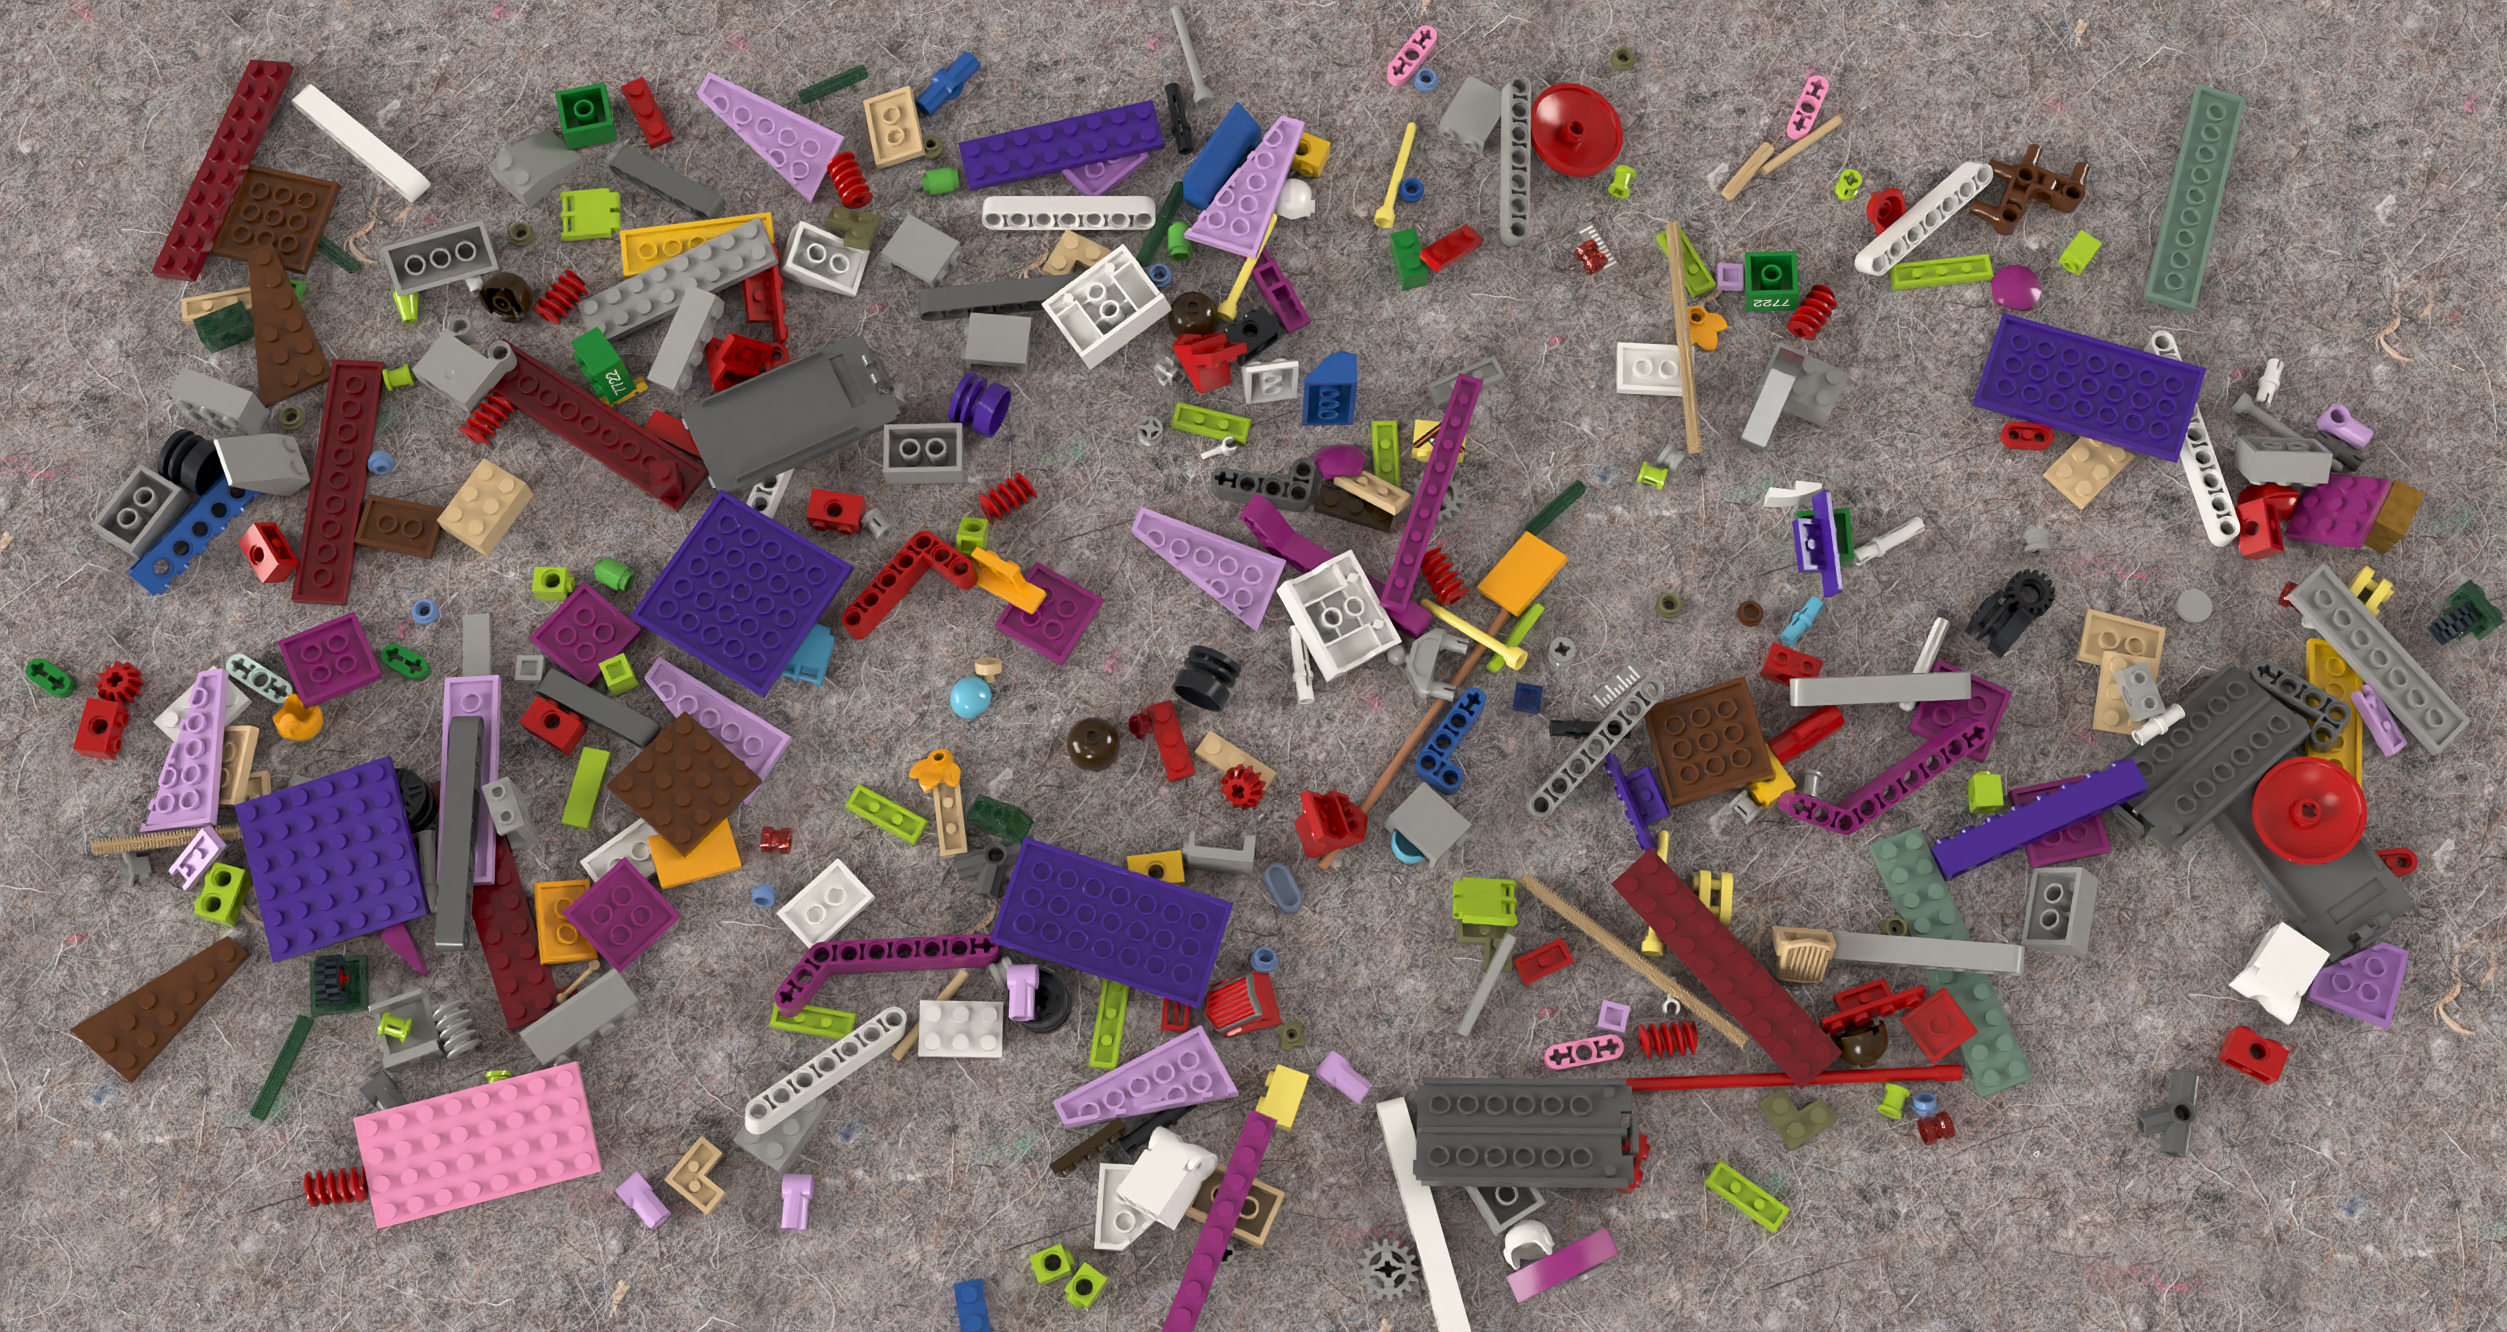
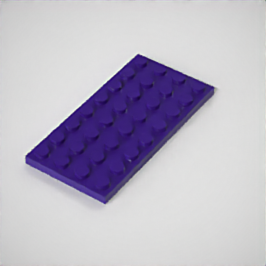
M2003 313L1972 406L2032 423H2039L2050 428L2177 463L2207 368Z
M1024 837L990 942L1200 1009L1233 903Z

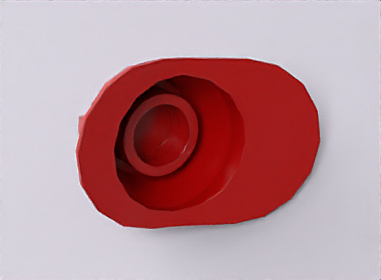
M1894 187L1887 188L1883 192L1871 193V199L1866 207L1867 218L1874 224L1877 237L1906 213L1903 193Z
M2275 482L2266 483L2265 485L2255 484L2246 487L2240 492L2237 498V506L2260 498L2276 502L2279 522L2292 519L2299 505L2298 498L2300 494L2291 485L2283 486Z

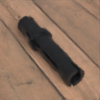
M1170 83L1164 89L1173 124L1171 132L1175 136L1178 153L1180 155H1187L1193 151L1190 138L1191 126L1187 123L1180 85L1178 83ZM1175 102L1177 103L1178 113L1176 112ZM1180 124H1181V127H1182L1183 136L1181 135L1180 126H1179Z
M1574 718V721L1550 720L1549 734L1550 737L1568 736L1573 737V739H1580V737H1588L1602 721H1581L1580 718ZM1609 722L1607 730L1611 735L1616 736L1619 733V726L1615 722ZM1631 729L1623 738L1630 739Z
M1197 1105L1162 1110L1118 1141L1129 1155L1149 1141L1157 1127L1168 1128L1170 1125L1175 1126L1180 1118L1197 1108Z

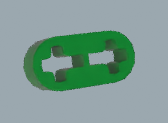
M389 644L382 650L381 659L383 663L402 676L415 682H421L430 675L431 667L422 656L399 644ZM398 653V655L403 659V661L400 662L396 659L391 660L390 655H396ZM409 664L420 665L423 669L421 672H414L409 667Z
M36 658L26 666L25 672L27 677L54 697L64 699L73 693L75 689L74 681L48 661ZM38 668L43 669L48 675L44 678L37 674L36 670ZM56 679L63 683L65 687L60 689L53 682Z

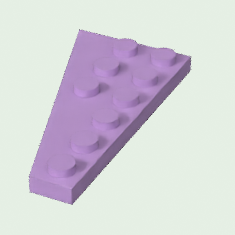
M708 72L697 92L698 97L812 204L828 173L827 164L838 154L845 140L844 136Z
M1281 115L1263 137V141L1255 151L1248 155L1246 162L1235 171L1216 194L1210 206L1199 215L1192 228L1185 232L1184 237L1256 260L1303 135L1305 122Z
M1141 507L1131 528V533L1258 633L1286 566V560Z
M661 657L656 660L644 677L648 685L675 718H678L686 711L762 779V782L792 741L789 735ZM759 786L743 801L746 805Z
M220 668L198 673L188 700L190 708L185 720L181 719L178 729L181 732L177 742L171 745L158 780L160 788L155 800L151 799L148 809L151 812L146 824L142 823L139 833L146 835L149 833L150 835L151 833L155 834V832L157 834L158 832L164 833L165 831L171 832L173 830L217 825L229 671Z
M1199 1025L1053 1101V1104L1067 1129L1115 1120L1118 1117H1131L1239 1096V1093L1205 1031Z

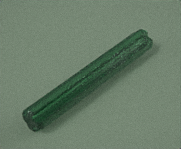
M1182 181L1174 183L1156 218L1155 225L1151 228L1136 257V261L1143 268L1150 265L1183 200Z
M305 1015L297 1017L250 1111L252 1117L262 1121L266 1119L314 1023V1020Z

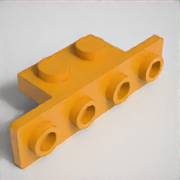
M976 547L971 554L972 558L967 557L978 575L976 585L1022 610L1034 614L1046 597V592L1025 581L1020 573L1021 568L1016 563L1010 560L1005 562L992 550L987 549V551Z

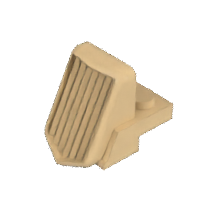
M1772 926L1771 939L1777 955L1776 979L1794 983H1820L1823 980L1828 961L1832 959L1836 948L1832 932H1827V930Z

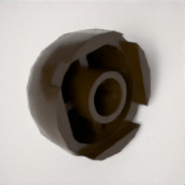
M501 272L492 275L483 284L479 292L481 304L491 315L493 312H496L502 316L499 320L508 323H518L530 311L533 293L530 286L521 276L514 273Z
M1185 292L1176 297L1171 303L1170 307L1172 310L1168 313L1169 329L1176 338L1180 334L1187 333L1197 335L1215 333L1218 313L1216 305L1210 297L1200 292Z
M1087 717L1078 721L1071 728L1067 738V751L1071 761L1078 768L1100 772L1109 768L1118 757L1120 738L1116 729L1107 720L1099 717Z
M1870 1020L1862 1026L1852 1025L1844 1029L1845 1032L1839 1035H1830L1831 1040L1843 1052L1839 1057L1846 1063L1852 1065L1859 1064L1860 1068H1869L1876 1065V1059L1882 1057L1888 1048V1032L1883 1020H1879V1025H1875L1874 1020Z

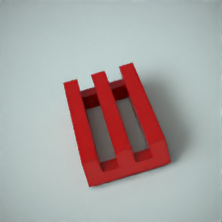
M1163 998L1161 1031L1188 1032L1190 1006L1185 1005L1183 1026L1178 1025L1180 1003L1174 1001L1173 1022L1170 1025L1167 1024L1169 999Z

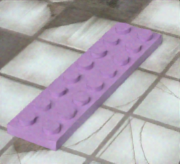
M499 675L445 678L436 884L438 887L450 729L453 716L481 715L484 719L485 729L474 886L493 885L495 881L496 827L482 786L498 780L501 677Z

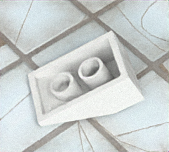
M800 221L791 230L778 268L779 275L800 284L855 297L870 251L844 247V239Z
M1280 358L1269 363L1251 362L1246 366H1242L1246 404L1297 398L1298 361Z

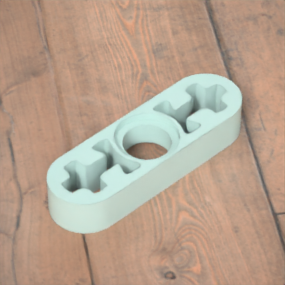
M243 654L231 656L226 663V670L229 671V674L234 679L279 707H283L289 694L296 693L295 688L290 683ZM237 664L244 665L250 673L247 675L235 667ZM266 674L268 676L267 683L261 687L255 686L257 676ZM274 686H276L278 689H280L281 691H286L288 694L286 697L279 696L272 689L274 688Z

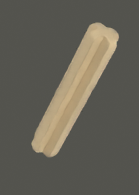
M1764 142L1724 187L1722 196L1729 201L1733 200L1773 154L1774 147L1768 142Z

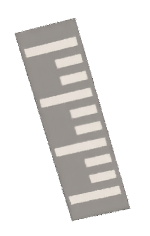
M1591 221L1576 228L1605 274L1620 267Z
M1632 661L1588 699L1602 712L1645 674Z

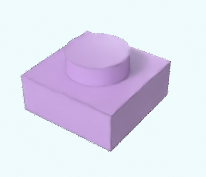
M1718 263L1716 267L1717 290L1742 291L1743 264Z
M1603 1000L1596 1028L1623 1035L1630 1006Z

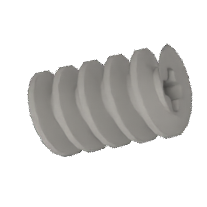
M449 999L429 1008L430 1011L434 1012L432 1015L433 1020L438 1022L436 1025L437 1031L442 1032L440 1039L446 1042L443 1046L444 1050L450 1052L447 1056L449 1061L468 1057L475 1052L474 1047L480 1043V1039H470L471 1036L477 1033L476 1029L467 1030L466 1028L473 1023L472 1019L463 1020V1017L469 1013V1010L459 1009L465 1003V999Z

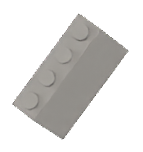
M484 217L384 243L381 247L398 297L499 269Z
M689 284L649 372L648 380L665 391L684 395L685 390L692 383V374L695 368L702 361V352L705 345L712 339L714 325L723 314L725 302L717 295Z
M614 968L525 1028L519 1034L540 1062L548 1069L566 1064L569 1060L568 1057L576 1052L581 1053L587 1050L592 1045V1041L599 1036L604 1037L612 1033L616 1029L615 1025L625 1019L627 1021L634 1018L639 1013V1009L643 1007V1004L627 980Z

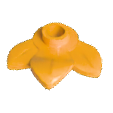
M1701 306L1689 307L1687 309L1689 312L1687 313H1689V330H1691L1689 333H1691L1690 338L1692 339L1690 344L1693 346L1696 343L1703 350L1714 351L1718 344L1717 332H1721L1728 327L1726 321L1717 313H1707ZM1697 317L1700 321L1696 322L1693 321L1691 318Z
M937 749L931 752L928 758L915 763L910 770L909 777L913 779L919 778L921 788L925 793H928L941 781L951 787H956L960 781L961 771L959 766L953 763L954 758L949 750Z

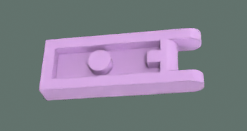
M2366 683L2362 686V691L2366 697L2360 691H2355L2351 694V700L2362 716L2363 722L2374 736L2378 747L2381 748L2385 757H2388L2398 752L2408 743L2381 697L2370 684Z
M210 825L199 831L168 871L172 876L178 872L182 874L187 880L182 888L185 892H188L197 884L227 845Z

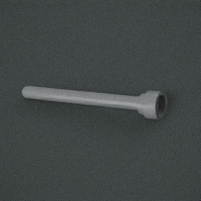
M1174 5L1171 8V12L1196 89L1193 99L1197 108H1208L1215 102L1213 93L1204 84L1181 8L1178 5Z
M2244 391L2231 406V409L2239 414L2241 412L2245 415L2247 413L2284 438H2303L2255 406V402L2251 400L2252 397ZM2332 457L2330 469L2340 472L2343 469L2342 463Z

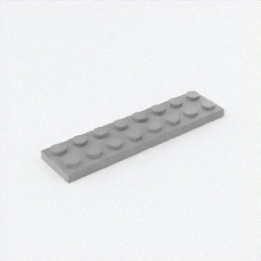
M757 217L577 303L587 331L598 326L608 342L612 343L677 312L689 284L715 294L778 264L779 261L763 221Z
M2322 563L2286 596L2362 680L2375 689L2387 707L2433 756L2440 753L2471 722L2325 563Z

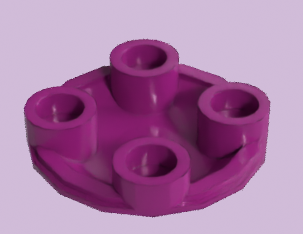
M2021 265L2002 267L1995 273L1991 282L1994 303L2011 310L2029 311L2038 302L2042 293L2041 283L2037 275L2029 268Z
M1334 444L1319 450L1315 455L1314 464L1321 471V476L1324 479H1333L1336 476L1345 475L1358 476L1362 473L1365 455L1356 446Z

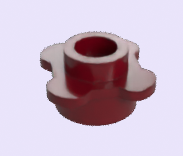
M1142 709L1139 714H1132L1129 718V730L1137 739H1143L1144 735L1153 732V722L1149 717L1150 713L1147 709Z

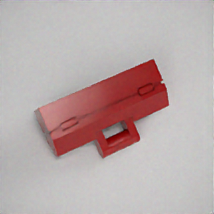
M1824 705L1767 741L1766 744L1780 764L1785 766L1840 731L1845 724L1843 715L1836 705Z

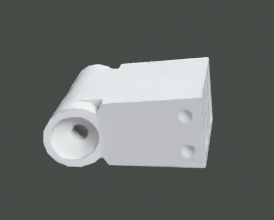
M2281 922L2268 931L2245 969L2228 985L2245 997L2259 1001L2267 1012L2286 1025H2289L2298 1011L2301 996L2306 992L2330 953Z
M1159 1126L1151 1135L1149 1149L1144 1150L1116 1192L1133 1208L1175 1230L1200 1189L1201 1181L1208 1178L1218 1164V1157L1198 1145L1184 1143L1181 1136Z

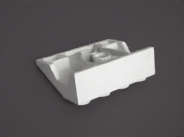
M1124 244L1042 303L1044 309L1090 370L1172 310L1164 295L1155 287Z
M1352 550L1324 562L1314 570L1296 579L1285 581L1277 589L1281 600L1326 682L1351 671L1402 642L1383 607L1379 606L1380 601Z

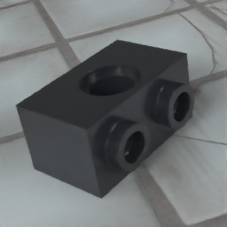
M1263 306L1257 310L1249 311L1242 321L1229 325L1223 332L1226 334L1227 343L1246 342L1247 353L1238 355V360H1236L1241 367L1281 339L1280 325ZM1253 332L1256 335L1254 337H1247L1244 334Z

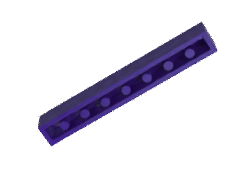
M2132 758L2127 761L2119 759L2111 763L2109 769L2103 772L2094 770L2084 776L2085 780L2076 784L2074 781L2067 782L2059 787L2060 791L2051 795L2049 792L2042 793L2034 798L2035 802L2026 806L2024 803L2017 804L2010 808V813L2000 817L1999 814H1995L1985 819V824L1975 828L1974 825H1970L1959 832L1960 835L1950 839L1949 836L1937 840L1934 843L1936 846L1932 847L1931 853L1945 881L1947 882L2145 794L2148 785L2134 759Z

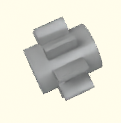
M1175 355L1172 358L1166 356L1159 359L1154 368V376L1158 378L1157 382L1165 388L1168 385L1174 387L1181 384L1186 375L1182 364Z
M1236 1240L1230 1244L1228 1243L1226 1248L1227 1253H1232L1231 1256H1228V1261H1221L1220 1263L1224 1273H1227V1267L1230 1265L1238 1267V1263L1234 1259L1241 1256L1242 1252L1234 1250Z

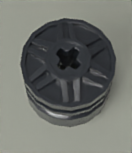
M180 429L173 433L162 447L158 457L157 470L160 476L168 481H172L176 485H182L186 490L199 496L224 473L214 442L205 440L201 435L195 434L188 429Z
M1999 588L1997 592L1987 597L1973 613L1965 632L1971 635L1978 626L1982 631L1975 640L1979 642L1987 635L1991 636L1992 639L1987 649L2001 659L2036 616L2023 606H2020L2011 613L2008 609L2012 604L2013 598L2009 597L2002 606L1998 601L2005 592Z
M1194 645L1188 652L1189 657L1184 660V666L1188 670L1183 669L1179 671L1172 689L1178 696L1192 705L1212 712H1221L1230 696L1227 688L1234 687L1236 683L1235 678L1239 677L1241 667L1233 659L1217 650Z
M395 768L411 834H415L424 830L433 822L437 813V804L432 789L415 772L405 768Z
M1038 968L1039 984L1038 989H1035L1034 1019L1019 1022L1026 1030L1035 1034H1050L1058 1031L1067 1023L1072 1013V999L1064 983L1054 972L1046 968ZM1008 989V1004H1009L1010 990ZM1040 1000L1045 1001L1046 1007L1043 1009L1040 1007Z

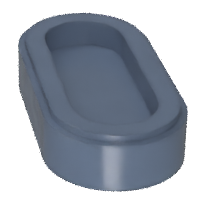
M1280 862L1269 864L1264 870L1263 881L1278 909L1285 914L1298 912L1303 904V895L1288 867Z

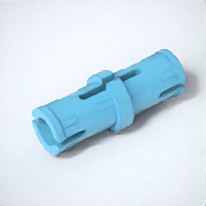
M1812 596L1800 612H1796L1793 615L1791 623L1780 634L1781 639L1786 644L1793 646L1801 634L1811 628L1815 617L1824 609V603L1817 597Z

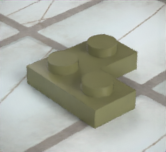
M832 207L826 219V229L846 232L844 247L867 251L881 226V215L848 210L843 207Z
M1457 919V944L1484 945L1483 972H1486L1504 934L1512 935V926L1462 923V919ZM1512 950L1500 973H1511Z
M1783 1088L1758 1104L1789 1151L1837 1122V1119L1822 1097L1798 1111Z

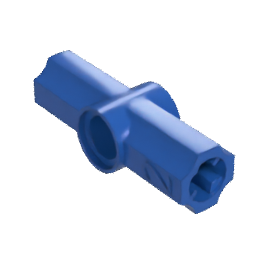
M964 51L947 69L941 68L935 73L931 85L915 99L916 106L925 116L931 117L948 99L954 100L961 94L964 84L981 68L976 57L970 52Z

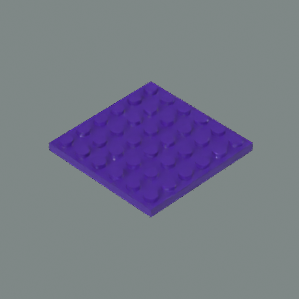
M720 490L630 617L633 621L765 698L854 569L852 565L725 491Z
M386 756L235 805L273 963H279L431 915L392 757Z

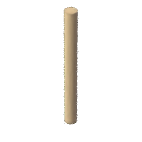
M1836 115L1760 167L1761 173L1767 175L1841 125L1842 119Z
M961 969L935 1001H949L970 975ZM919 1021L891 1053V1056L898 1062L919 1038Z

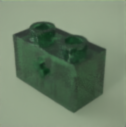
M243 301L193 319L200 341L211 354L254 338L253 315Z
M978 794L966 816L982 832L1022 845L1024 837L1027 836L1034 823L1019 807Z

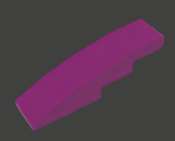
M1264 246L1250 275L1286 332L1290 334L1310 324L1311 321L1288 278L1285 279L1275 259L1272 260ZM1240 255L1245 264L1248 257Z
M406 922L387 928L379 936L424 977L429 974L420 947Z
M1606 1227L1512 1273L1506 1278L1517 1302L1521 1303L1619 1255V1252Z

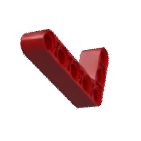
M917 532L841 615V622L853 639L861 640L866 638L930 568L962 590L971 589L978 582V575L971 561L931 532Z

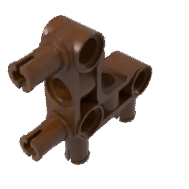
M2030 144L2023 161L2016 165L2013 164V166L1991 158L1988 165L1993 169V176L2005 180L2007 186L1999 205L1995 207L1975 199L1969 214L1990 221L1989 224L1994 227L1998 234L2006 236L2012 234L2026 211L2027 206L2025 204L2028 199H2035L2046 203L2055 210L2072 213L2076 211L2085 196L2086 188L2084 183L2090 166L2083 162H2077L2070 178L2038 167L2037 164L2043 148L2036 144Z

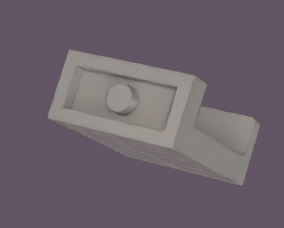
M1468 75L1440 120L1439 133L1447 140L1456 141L1464 145L1469 151H1476L1482 154L1485 150L1486 142L1501 119L1502 91Z
M910 214L907 215L881 252L883 263L893 269L897 265L926 281L930 288H936L939 285L943 286L948 278V272L953 266H957L962 258L959 241Z
M970 312L969 322L965 321L964 337H967V344L962 345L961 360H965L966 368L972 369L973 364L1016 367L1017 374H1028L1033 333L1032 318Z
M508 776L482 786L497 832L500 836L507 834L514 852L540 842L524 795Z
M1423 782L1388 817L1384 827L1390 833L1397 829L1430 859L1428 866L1433 869L1438 863L1443 866L1452 856L1450 851L1455 846L1460 848L1470 838L1467 833L1472 824Z
M1190 830V837H1184L1183 860L1188 861V869L1253 876L1256 836L1245 835L1244 848L1241 851L1196 846V830Z
M410 987L403 990L401 995L393 998L392 996L381 997L375 1001V1004L368 1006L369 1012L374 1015L377 1029L385 1011L405 1020L408 1018L413 1019V1025L405 1043L401 1042L400 1038L383 1034L380 1036L385 1055L382 1058L384 1069L391 1073L446 1055L443 1042L440 1039V1032L436 1029L437 1022L432 1018L434 1012L429 1009L432 1007L430 995L423 988Z

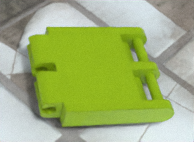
M610 188L560 193V199L563 200V212L560 214V219L563 220L561 240L575 241L613 237V233L621 231L619 192H611ZM568 201H570L571 211H568ZM568 221H571V231H570V232H569V229H568Z
M1463 877V881H1453V918L1462 919V923L1517 925L1518 918L1515 915L1517 899L1514 898V891L1517 889L1516 881ZM1506 891H1509V897H1506ZM1506 908H1509V914H1506Z

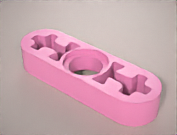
M1427 25L1419 27L1392 60L1387 69V80L1389 83L1395 86L1404 85L1433 50L1437 41V32L1433 27ZM1426 36H1430V40H1429V39H1426V40L1422 43V47H1421L1420 44H1421V39H1422V37L1425 38ZM1409 51H1414L1419 57L1416 60H1409L1405 54ZM1403 64L1404 67L1402 74H1398L1397 76H1395L1394 72H1399Z
M1812 76L1808 79L1786 129L1791 139L1799 141L1809 134L1829 88L1828 81L1824 77ZM1815 85L1820 88L1816 96H1811ZM1805 103L1811 104L1814 107V111L1807 113L1802 110L1801 105ZM1799 120H1804L1800 131L1795 130Z
M1612 1034L1557 1044L1547 1049L1544 1055V1064L1549 1070L1560 1072L1612 1062L1621 1056L1624 1044L1618 1036ZM1607 1041H1611L1613 1046L1617 1045L1618 1048L1614 1051V1055H1610L1609 1051H1601L1599 1053L1601 1058H1596L1597 1049L1594 1043H1598V1049L1606 1047ZM1579 1046H1586L1591 1050V1058L1589 1060L1583 1061L1577 1057L1576 1049ZM1567 1048H1571L1570 1054L1574 1063H1569L1570 1058L1562 1059L1560 1065H1556L1555 1061H1550L1549 1058L1553 1056L1554 1051L1559 1056L1568 1054Z

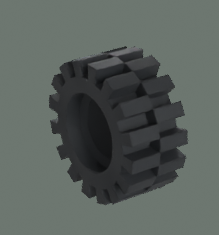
M2025 569L2023 573L2022 571L2017 572L2004 588L2003 598H2006L2004 603L2009 597L2013 598L2008 610L2012 613L2020 606H2023L2036 616L2034 619H2037L2039 615L2042 616L2055 599V595H2053L2055 587L2050 588L2053 583L2051 579L2046 581L2047 575L2043 573L2039 576V570L2035 569L2032 573H2030V569ZM2024 586L2032 587L2038 593V601L2028 603L2020 596V588Z

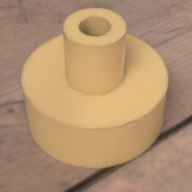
M993 657L977 659L975 661V672L979 675H984L986 683H993L994 675L1002 672V660Z

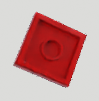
M1945 987L1938 990L1899 1019L1933 1065L1979 1033Z

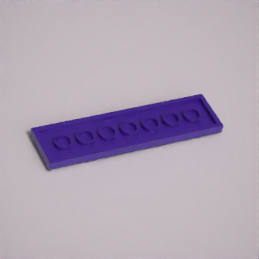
M1153 100L958 143L969 191L1164 148Z

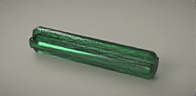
M861 64L799 90V99L802 104H807L868 78L867 69Z
M322 234L317 249L349 274L355 273L361 267L360 263Z
M1580 480L1573 482L1525 525V532L1528 531L1532 535L1537 536L1585 493L1586 486Z

